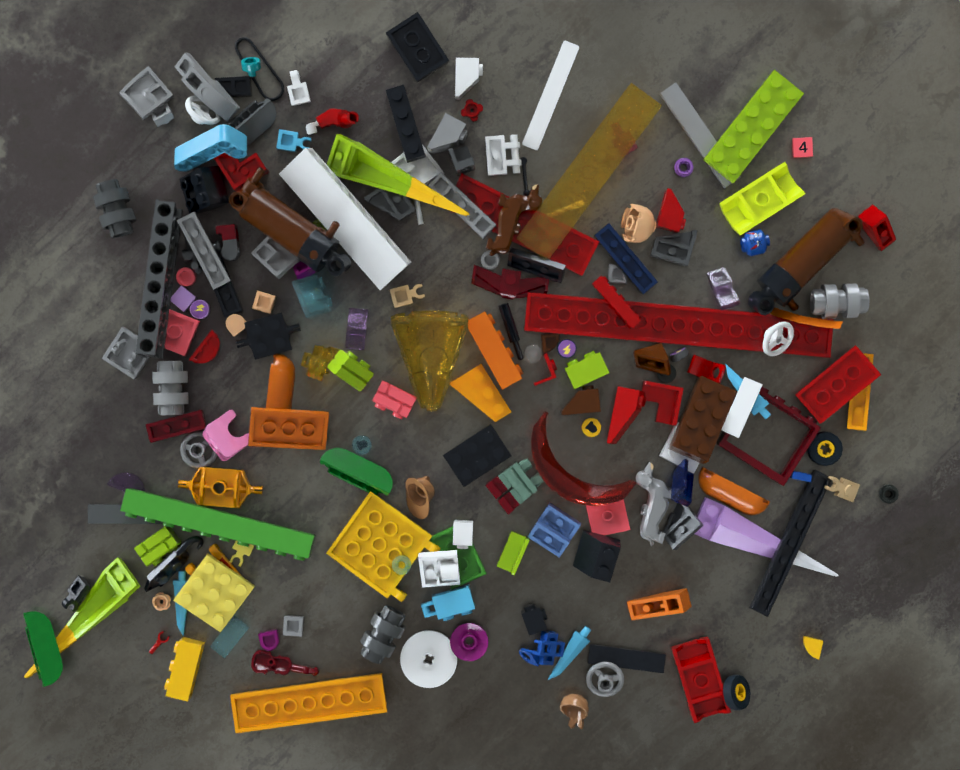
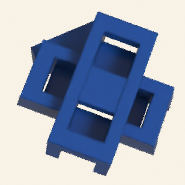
M541 631L540 640L534 641V643H538L537 650L521 648L519 654L527 663L535 666L554 665L555 657H563L565 642L558 641V634L554 631L549 633ZM557 645H560L559 652H556Z

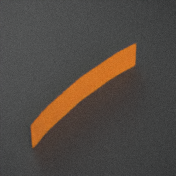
M775 307L769 313L797 323L824 328L840 329L843 321H830L802 316Z

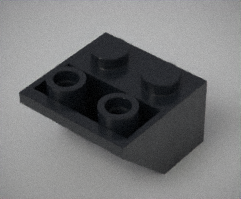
M219 166L201 167L179 179L189 214L192 212L199 214L229 203Z

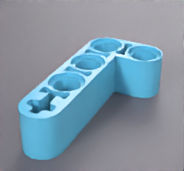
M218 125L176 147L174 167L178 171H189L223 153L237 159L247 156V136L229 125Z

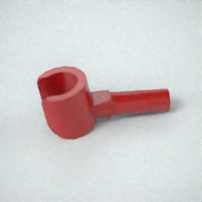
M165 631L158 634V640L149 650L150 654H153L162 643L169 641L170 636L166 640L161 639V634Z

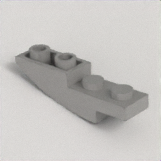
M184 53L174 66L183 76L181 80L205 105L229 122L240 107L217 80L211 79L190 53Z

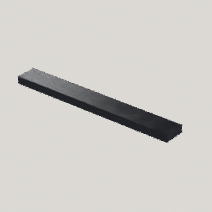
M818 470L812 471L811 482H807L749 607L766 617L771 612L827 491L824 487L825 485L829 486L831 482L828 479L829 476Z

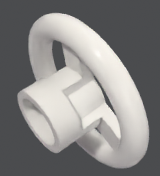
M196 95L187 98L185 102L186 110L197 124L214 125L221 120V117L217 114L214 119H211L209 115L211 109L207 105L193 103L194 101L202 102Z
M779 322L766 330L763 340V351L766 355H780L789 347L794 337V328L789 322ZM783 327L788 329L787 338H784L782 335ZM780 343L783 344L777 350L771 351V349L774 346L779 345Z

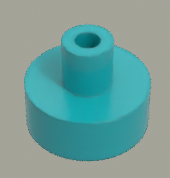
M247 57L241 60V67L243 71L248 72L249 77L256 76V71L261 69V62L257 57Z

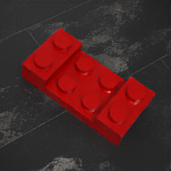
M705 636L672 646L671 651L694 724L711 715L731 713L724 700L723 683L710 639Z

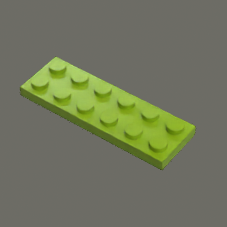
M773 70L708 152L703 161L733 184L804 93L776 70Z

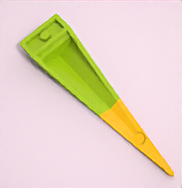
M336 134L327 161V166L336 176L416 199L464 216L470 215L458 205L360 142H356L342 134Z
M117 557L103 570L77 611L56 637L60 653L126 603L128 598L140 587V584L121 558ZM35 664L24 675V678H29L37 672Z

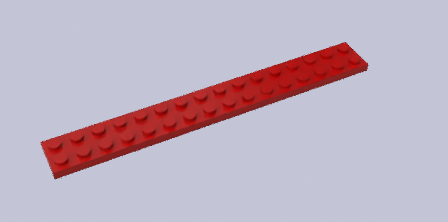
M527 293L524 331L764 352L763 340L766 330L779 322H789L794 328V337L789 347L781 354L831 358L833 328L801 324L771 314L761 315L756 312L625 301L626 304L629 303L633 307L634 313L637 312L642 320L631 329L605 299ZM783 327L782 333L784 338L788 336V329ZM780 343L779 345L774 346L771 349V351L777 350L783 344Z

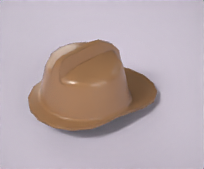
M428 476L417 479L408 478L405 482L407 506L413 516L418 519H424L429 514V502L435 495L434 487L430 483Z

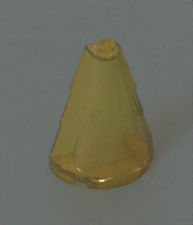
M411 311L408 316H405V313L391 316V326L409 372V380L420 407L426 408L427 411H437L443 404L453 378L452 372L469 326V317L466 314H461V317H459L458 312Z

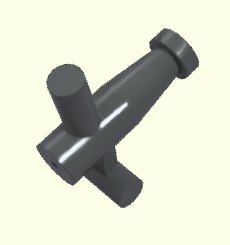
M185 237L187 249L182 250L183 259L185 262L193 260L191 268L196 274H200L202 268L198 264V260ZM215 241L212 244L215 251L221 252L220 241Z

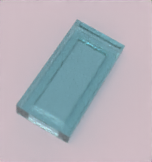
M234 616L210 647L223 658H226L249 627Z

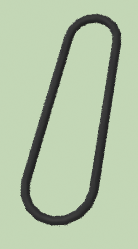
M247 37L239 38L235 43V50L239 58L243 59L238 50V43L246 40L252 45L281 85L280 94L277 97L269 98L263 93L255 77H251L259 92L265 99L267 98L271 101L279 99L284 92L283 82L254 43Z

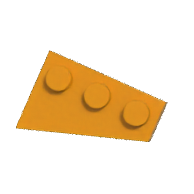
M482 364L449 383L495 422L511 413V410Z

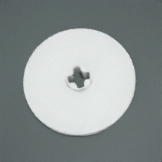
M424 630L415 633L405 642L400 655V663L403 673L413 684L424 688H434L446 683L452 677L457 666V656L453 653L450 639L446 635L438 631ZM427 654L429 655V657H434L432 659V663L424 661L426 659Z

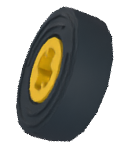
M819 432L807 450L813 462L818 465L829 466L840 459L843 447L838 436L830 432ZM826 443L828 444L827 448H829V452H825V454H823V450L820 448L821 446H825Z
M729 676L723 685V696L726 705L732 710L745 709L750 702V686L743 676Z

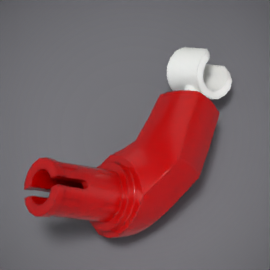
M329 109L315 117L316 122L307 124L306 131L308 135L317 133L316 126L319 125L321 129L331 125L349 128L356 124L355 122H358L359 116L354 111Z

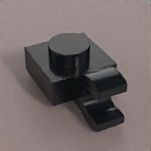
M78 575L67 590L69 595L62 601V606L65 609L70 605V609L73 612L76 611L79 605L78 602L81 603L91 589V586L84 577Z

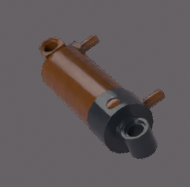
M257 168L253 177L247 178L242 189L230 195V205L240 212L241 218L288 250L315 272L321 271L326 266L327 271L331 275L338 276L350 269V258L344 253L338 254L336 252L339 240L333 236L340 224L337 221H333L328 231H325L265 190L264 185L259 182L265 172L264 169ZM336 261L341 263V269L336 265Z
M838 208L829 210L783 257L757 280L763 290L755 291L749 296V306L761 315L771 313L775 306L774 302L783 307L788 304L792 311L798 310L799 306L793 298L849 241H855L858 246L864 245L865 241L860 236L862 220Z

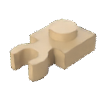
M422 284L415 285L411 290L409 285L390 289L394 308L413 304L412 298L414 297L423 299L425 294L418 295L416 293L418 288L423 287Z
M829 476L828 479L833 481V485L831 487L825 485L824 488L835 492V496L854 502L860 484L842 477L839 480L836 477Z

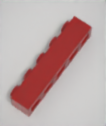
M601 275L592 285L626 324L633 329L642 321L640 319L641 316L637 312L634 313L633 307L629 303L626 304L625 298L621 294L618 295L617 289L613 285L610 286L609 280Z

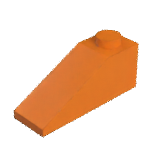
M687 588L627 601L631 620L684 613L692 607Z

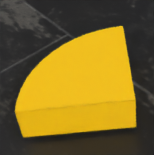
M803 636V644L806 651L812 657L819 660L823 640Z

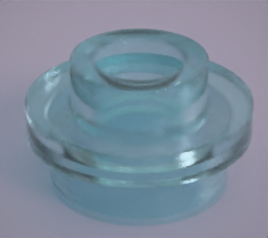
M399 555L394 558L392 568L395 573L404 575L410 571L411 561L407 556ZM400 561L405 563L404 568L399 567Z

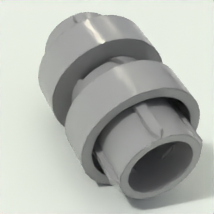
M856 283L843 284L841 290H837L835 284L821 285L820 289H813L810 294L811 313L821 315L822 319H836L838 313H842L843 318H857L859 314H865L869 310V292L864 287H858Z
M158 361L157 372H152L153 384H160V393H153V405H158L159 415H183L184 404H189L188 392H181V383H188V371H183L182 361Z

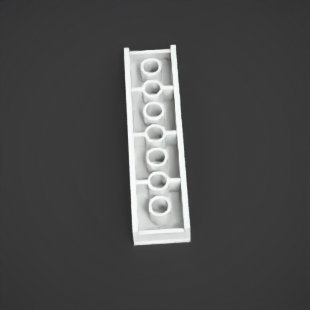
M305 148L279 173L327 230L333 221H337L340 224L333 237L339 240V244L379 290L386 287L391 280L412 263L313 148Z

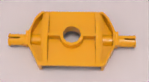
M200 467L192 480L178 481V488H188L191 490L197 505L241 508L251 493L263 494V491H259L263 490V486L250 485L244 469ZM217 482L224 485L222 493H217L214 489Z

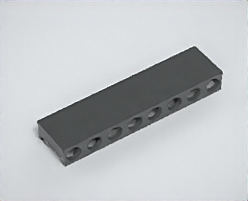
M158 199L155 201L135 354L144 358L163 359L180 235V226L177 220L182 218L183 210L177 209L175 202L160 201Z

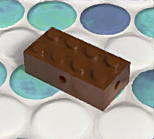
M703 376L696 379L668 449L701 464L709 462L737 391Z

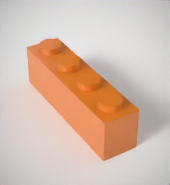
M484 311L466 321L465 324L503 390L521 380L523 371L519 364L515 365L511 358L514 355L509 347L505 348L502 343L505 339L500 330H495L493 324L496 322L491 313L487 315Z

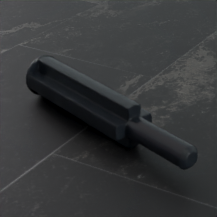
M509 303L501 304L498 307L509 341L514 345L518 360H522L524 357L518 342L520 338Z

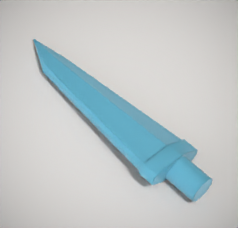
M726 365L727 377L738 392L743 379ZM758 395L751 413L755 416L759 412L764 419H767L771 415L765 408L769 402L761 395Z
M179 570L178 579L173 580L174 596L178 594L187 581L185 570ZM175 602L177 626L184 637L187 610Z
M585 626L580 633L574 631L564 650L563 657H560L548 680L560 675L582 649L588 645L590 640L587 636L591 632L589 627Z

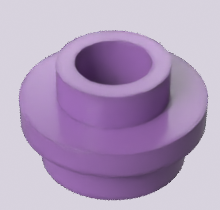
M680 158L676 161L674 171L678 176L687 177L693 172L694 166L690 159ZM686 165L687 170L682 171L680 166Z

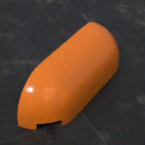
M274 354L273 364L271 363L266 408L291 409L295 367L287 356Z
M704 467L699 472V485L706 495L743 514L758 515L766 510L770 504V501Z

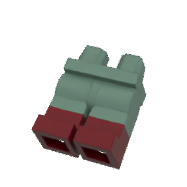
M528 458L519 463L516 461L485 485L495 499L500 497L498 502L508 515L538 491L537 487L544 481L538 472L531 478L526 474L533 467Z

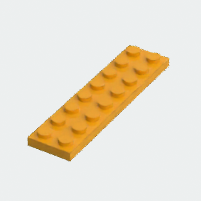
M382 673L230 695L235 733L386 713L388 711Z

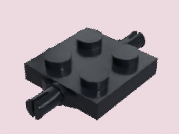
M282 312L244 323L247 338L236 340V344H239L237 348L249 345L255 360L292 350L290 334L301 331L300 328H297L300 325L298 323L288 326L284 322Z

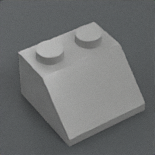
M445 113L427 146L428 152L434 155L447 151L450 148H457L460 143L464 144L468 136L466 123Z

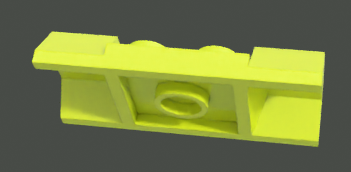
M783 162L719 204L722 213L733 230L742 235L805 195V192L796 184L789 173L786 162Z

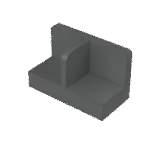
M463 146L455 150L452 148L448 149L457 176L475 170V163L468 147Z

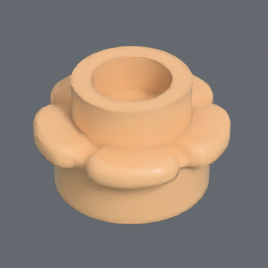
M159 592L153 597L152 604L158 611L167 610L171 605V598L168 594Z

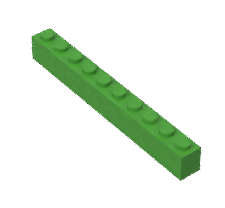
M126 488L120 510L126 512L125 516L137 518V515L142 516L144 521L155 523L157 520L163 522L162 525L174 528V525L181 526L183 531L193 532V530L201 531L200 535L211 537L212 534L217 535L219 540L230 542V539L238 541L237 544L248 547L249 544L256 545L258 550L267 551L272 549L275 550V554L286 556V553L292 554L294 559L305 561V558H310L316 536L307 532L133 488Z

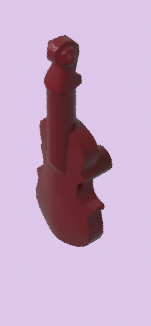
M258 650L254 653L251 661L252 670L259 674L264 673L267 675L269 671L283 676L287 675L290 671L312 674L313 676L319 674L317 667L310 668L308 666L292 664L289 657H281L280 655L274 657L271 655V651Z

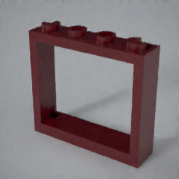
M762 387L759 395L767 400L769 404L809 428L781 473L778 474L726 441L730 434L724 431L716 444L773 481L784 486L821 427L817 425V421L810 416L805 418L800 414L801 410L794 406L788 407L784 404L785 400L777 395L772 397L768 394L769 390Z

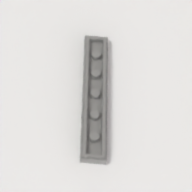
M674 83L662 91L660 96L704 159L717 141L677 83ZM708 165L724 189L732 184Z

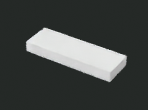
M744 377L725 419L722 431L737 438L740 437L763 384Z

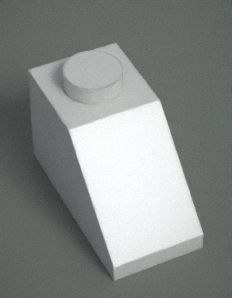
M456 58V100H460L479 82V76H483V64H479V58Z

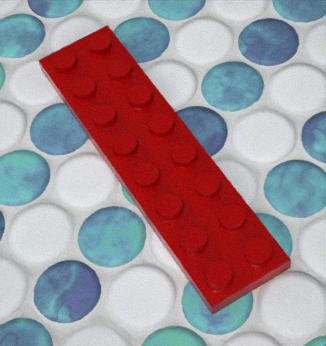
M462 173L456 187L497 225L491 232L498 235L499 213L503 208L498 203L503 193ZM537 210L523 211L518 219V223H521L518 235L514 234L512 242L546 259L565 264L566 269L583 276L599 241Z

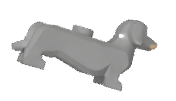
M651 462L647 464L643 471L637 473L636 483L648 491L647 503L642 505L640 514L643 515L640 535L643 539L650 541V546H653L654 541L663 544L666 533L659 530V524L668 509V499H675L677 489L667 488L662 480L653 478L654 466Z

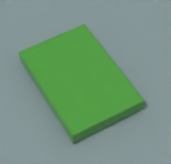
M453 526L433 535L430 541L441 548L439 551L457 550L460 585H451L452 590L487 574L474 544L468 546V549H458L457 545H453Z

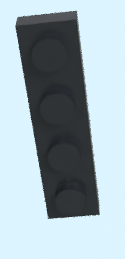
M404 84L387 89L386 94L407 163L425 158V152Z

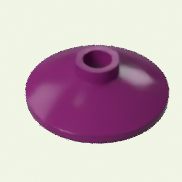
M464 623L453 631L450 638V646L453 653L459 659L475 661L481 658L487 651L488 636L481 626L475 623ZM469 637L473 639L471 644L466 643V639Z

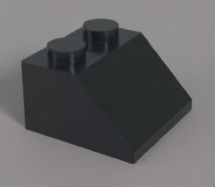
M583 530L573 566L591 578L610 583L621 549L620 540Z

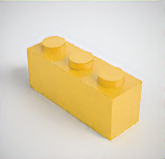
M182 637L179 641H176L173 651L176 653L175 659L171 661L169 671H171L170 679L167 678L164 689L167 690L165 696L187 702L192 698L205 642L187 637Z

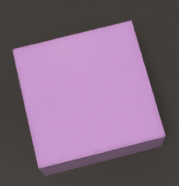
M181 285L171 297V302L183 312H186L197 297Z

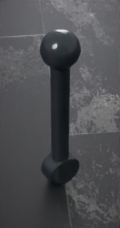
M522 157L523 195L528 196L530 191L528 190L526 172L527 159Z

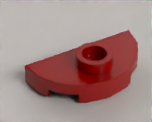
M213 329L189 358L190 361L204 364L212 361L217 356L220 350V340Z

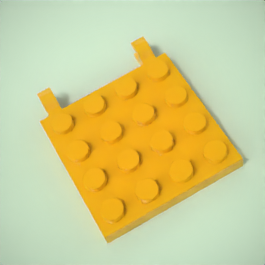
M370 491L326 554L387 599L392 595L402 602L407 597V594L398 589L397 586L418 558V553H421L424 548L430 552H437L441 548L430 541L433 535Z

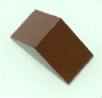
M662 343L637 349L633 352L636 367L670 376L669 358Z

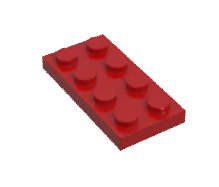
M855 345L795 395L821 424L881 376V373Z

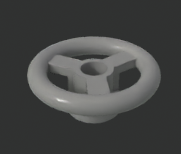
M203 431L189 433L183 439L180 446V454L183 461L195 469L208 467L217 458L216 453L212 449L211 457L207 461L205 460V448L209 445L206 440L202 443L187 444L194 437H203ZM196 447L201 448L200 454L196 452ZM186 450H189L192 457L198 458L199 463L191 461L186 454Z
M599 662L593 665L587 672L586 683L592 693L601 697H609L618 693L623 687L624 674L614 663ZM600 668H611L617 674L609 675L603 673ZM593 673L598 676V689L592 683ZM613 681H618L616 687L613 688Z

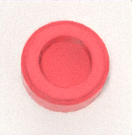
M183 267L178 270L176 280L182 286H192L196 281V273L191 268Z

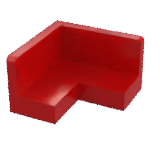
M226 153L214 158L235 191L242 189L247 178H252L257 168L264 169L263 176L269 173V170L265 167L257 153H254L242 162Z
M643 381L641 391L645 392L646 401L658 403L655 422L677 425L684 388Z

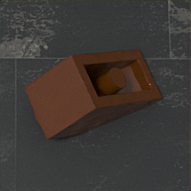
M594 385L582 386V390H578L561 410V415L601 412L599 389H594Z

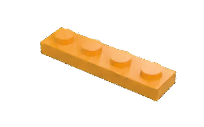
M863 353L873 364L874 354ZM871 384L849 401L847 429L867 431Z

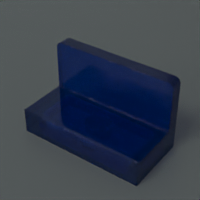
M684 459L674 469L671 500L686 507L692 502L694 474L688 472L687 459Z

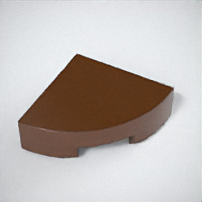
M560 334L541 335L543 354L552 351L557 346Z

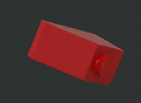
M667 188L665 190L656 228L678 233L680 229H684L686 219L683 218L685 213L672 189Z
M873 204L857 216L862 220V229L880 251H883L896 240L888 216Z

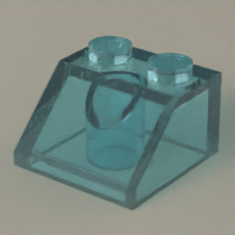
M315 274L292 281L307 319L311 320L332 311L331 306H333L330 296H326L323 289L326 286L322 277L318 278Z

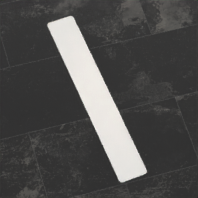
M563 41L522 142L524 146L534 150L539 149L578 53V45Z

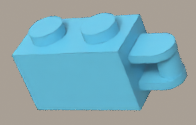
M467 584L453 590L450 589L433 594L432 600L422 603L421 608L424 618L437 615L438 620L443 619V621L453 619L456 614L461 613L462 616L471 614L472 610L475 609V603L470 586ZM430 605H434V611H430Z

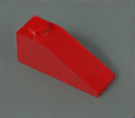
M618 386L607 443L617 444L641 412L642 407L646 403L644 391Z

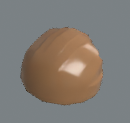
M579 694L565 696L560 704L562 713L570 718L568 726L571 729L575 727L576 723L580 729H583V719L588 716V701Z

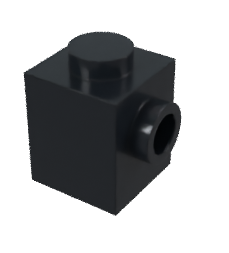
M535 604L525 606L521 614L529 636L547 630L545 620L548 618L545 609H540V606H535Z

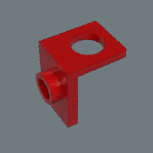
M547 353L543 354L551 376L535 382L534 386L556 378L554 371L557 370L554 360L549 359Z
M693 355L687 373L697 377L703 376L720 384L726 365ZM719 368V375L714 378V371Z

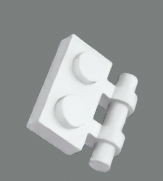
M504 135L486 136L488 176L507 175V167H512L513 174H520L522 161L519 159L520 142H518V135H510V142L505 143ZM505 150H511L512 160H506Z

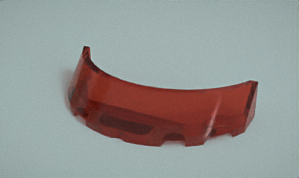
M544 411L533 427L531 438L534 463L544 482L552 490L557 491L559 496L577 504L599 506L624 499L636 485L634 480L631 479L616 485H594L575 478L557 462L551 452L546 435V418L549 413Z

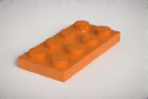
M251 407L248 446L326 450L329 412Z

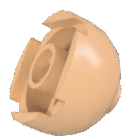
M630 204L631 208H626L622 217L621 228L625 227V234H622V238L626 242L641 243L647 240L655 231L656 222L651 210L647 207Z

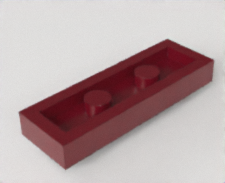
M203 410L145 424L150 443L202 430L207 426Z

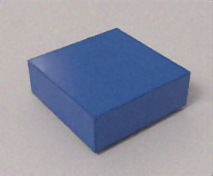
M793 471L789 478L811 482L812 476L808 473Z

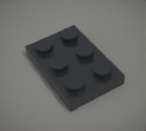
M418 12L386 32L387 37L417 83L449 62L446 54Z
M490 424L443 456L463 487H465L512 455Z

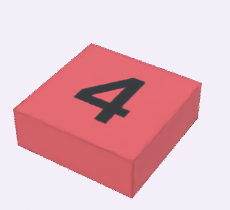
M812 137L792 139L793 158L813 157Z

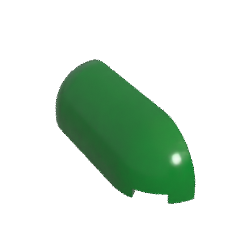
M332 448L326 451L320 459V464H325L329 468L328 473L368 493L372 491L376 495L382 493L388 496L392 489V477L385 468L346 449Z
M40 612L23 613V618L26 622L25 630L39 680H42V686L46 687L56 682L62 673L63 663L49 618Z

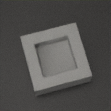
M168 103L151 114L157 127L167 124L174 119L173 112Z
M285 615L283 635L302 637L304 616Z

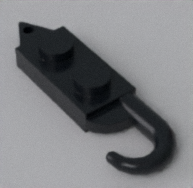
M192 536L185 540L176 550H173L147 576L148 580L144 587L145 591L148 592L158 586L162 587L188 561L189 553L187 549L195 542H199L196 547L197 550L203 546L202 537Z

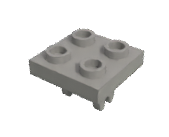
M122 326L102 359L132 379H136L150 357L144 358L135 354L138 335Z

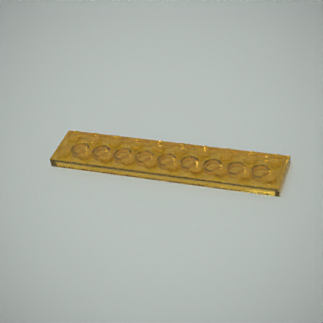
M630 83L543 201L541 208L535 212L516 239L540 257L550 259L662 105L633 83Z

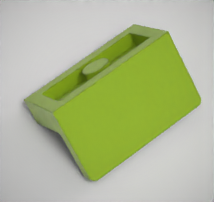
M511 530L496 566L511 572V575L515 576L530 541L529 538Z

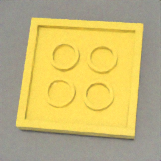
M207 553L173 601L221 633L255 585Z

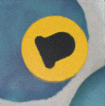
M587 418L582 423V431L588 437H595L601 431V424L595 418Z

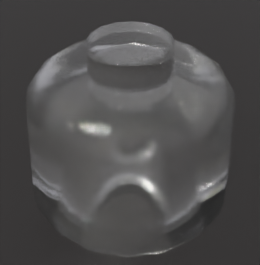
M536 344L528 345L524 350V358L529 363H537L543 356L542 349Z

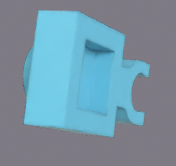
M279 129L276 149L296 152L297 147H301L304 150L309 148L303 146L304 142H311L312 138L303 137L300 139L298 132Z

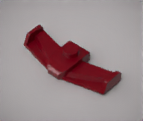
M474 264L471 284L495 293L502 298L513 300L514 298L527 297L528 292L547 294L549 279L543 277L520 279L522 271L502 269L501 276Z

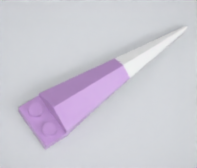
M704 497L696 515L704 526L695 535L712 542L772 558L781 540L725 505L707 497ZM798 551L793 565L838 576L834 571Z

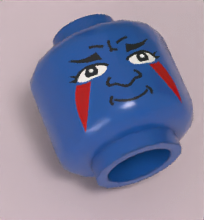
M761 229L745 232L743 237L740 238L742 252H746L748 256L764 254L767 246H770L769 236L765 235Z

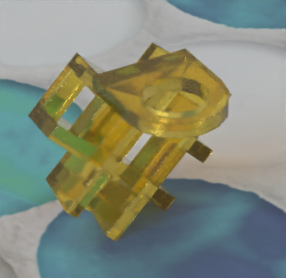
M315 345L312 354L304 352L301 366L308 368L306 376L322 381L324 373L329 374V371H326L328 363L335 359V355L340 349L330 346L324 348V346ZM308 356H309V357H310L309 363L306 364L307 359H308Z

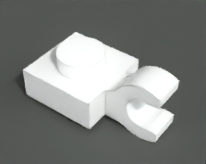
M297 70L290 71L293 85L287 86L291 105L295 106L311 102L307 83H301Z

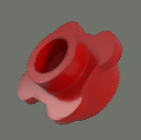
M468 99L464 109L461 110V115L470 118L472 122H476L479 113L483 111V106L473 102L472 99Z

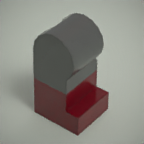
M237 225L215 226L216 234L222 235V256L226 260L236 261L240 257Z

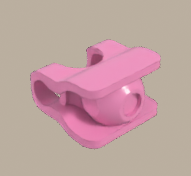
M233 410L227 411L208 424L202 432V436L221 461L229 460L248 446L249 433L241 437H234L228 431L229 423L237 416Z

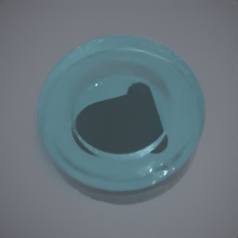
M364 435L357 436L352 442L354 452L360 455L368 453L372 446L371 440Z

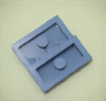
M549 502L527 537L560 558L569 545L570 540L581 526V522Z

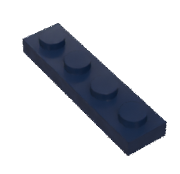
M610 223L594 235L642 295L658 283Z

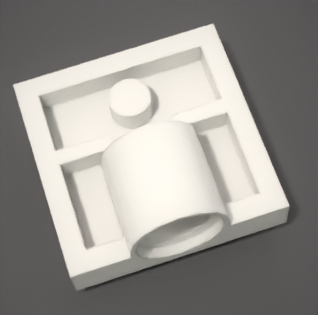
M457 550L418 553L422 588L460 585Z

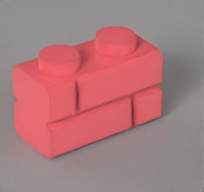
M382 380L372 401L376 403L375 407L383 411L387 408L393 411V416L402 420L403 417L408 418L417 397Z

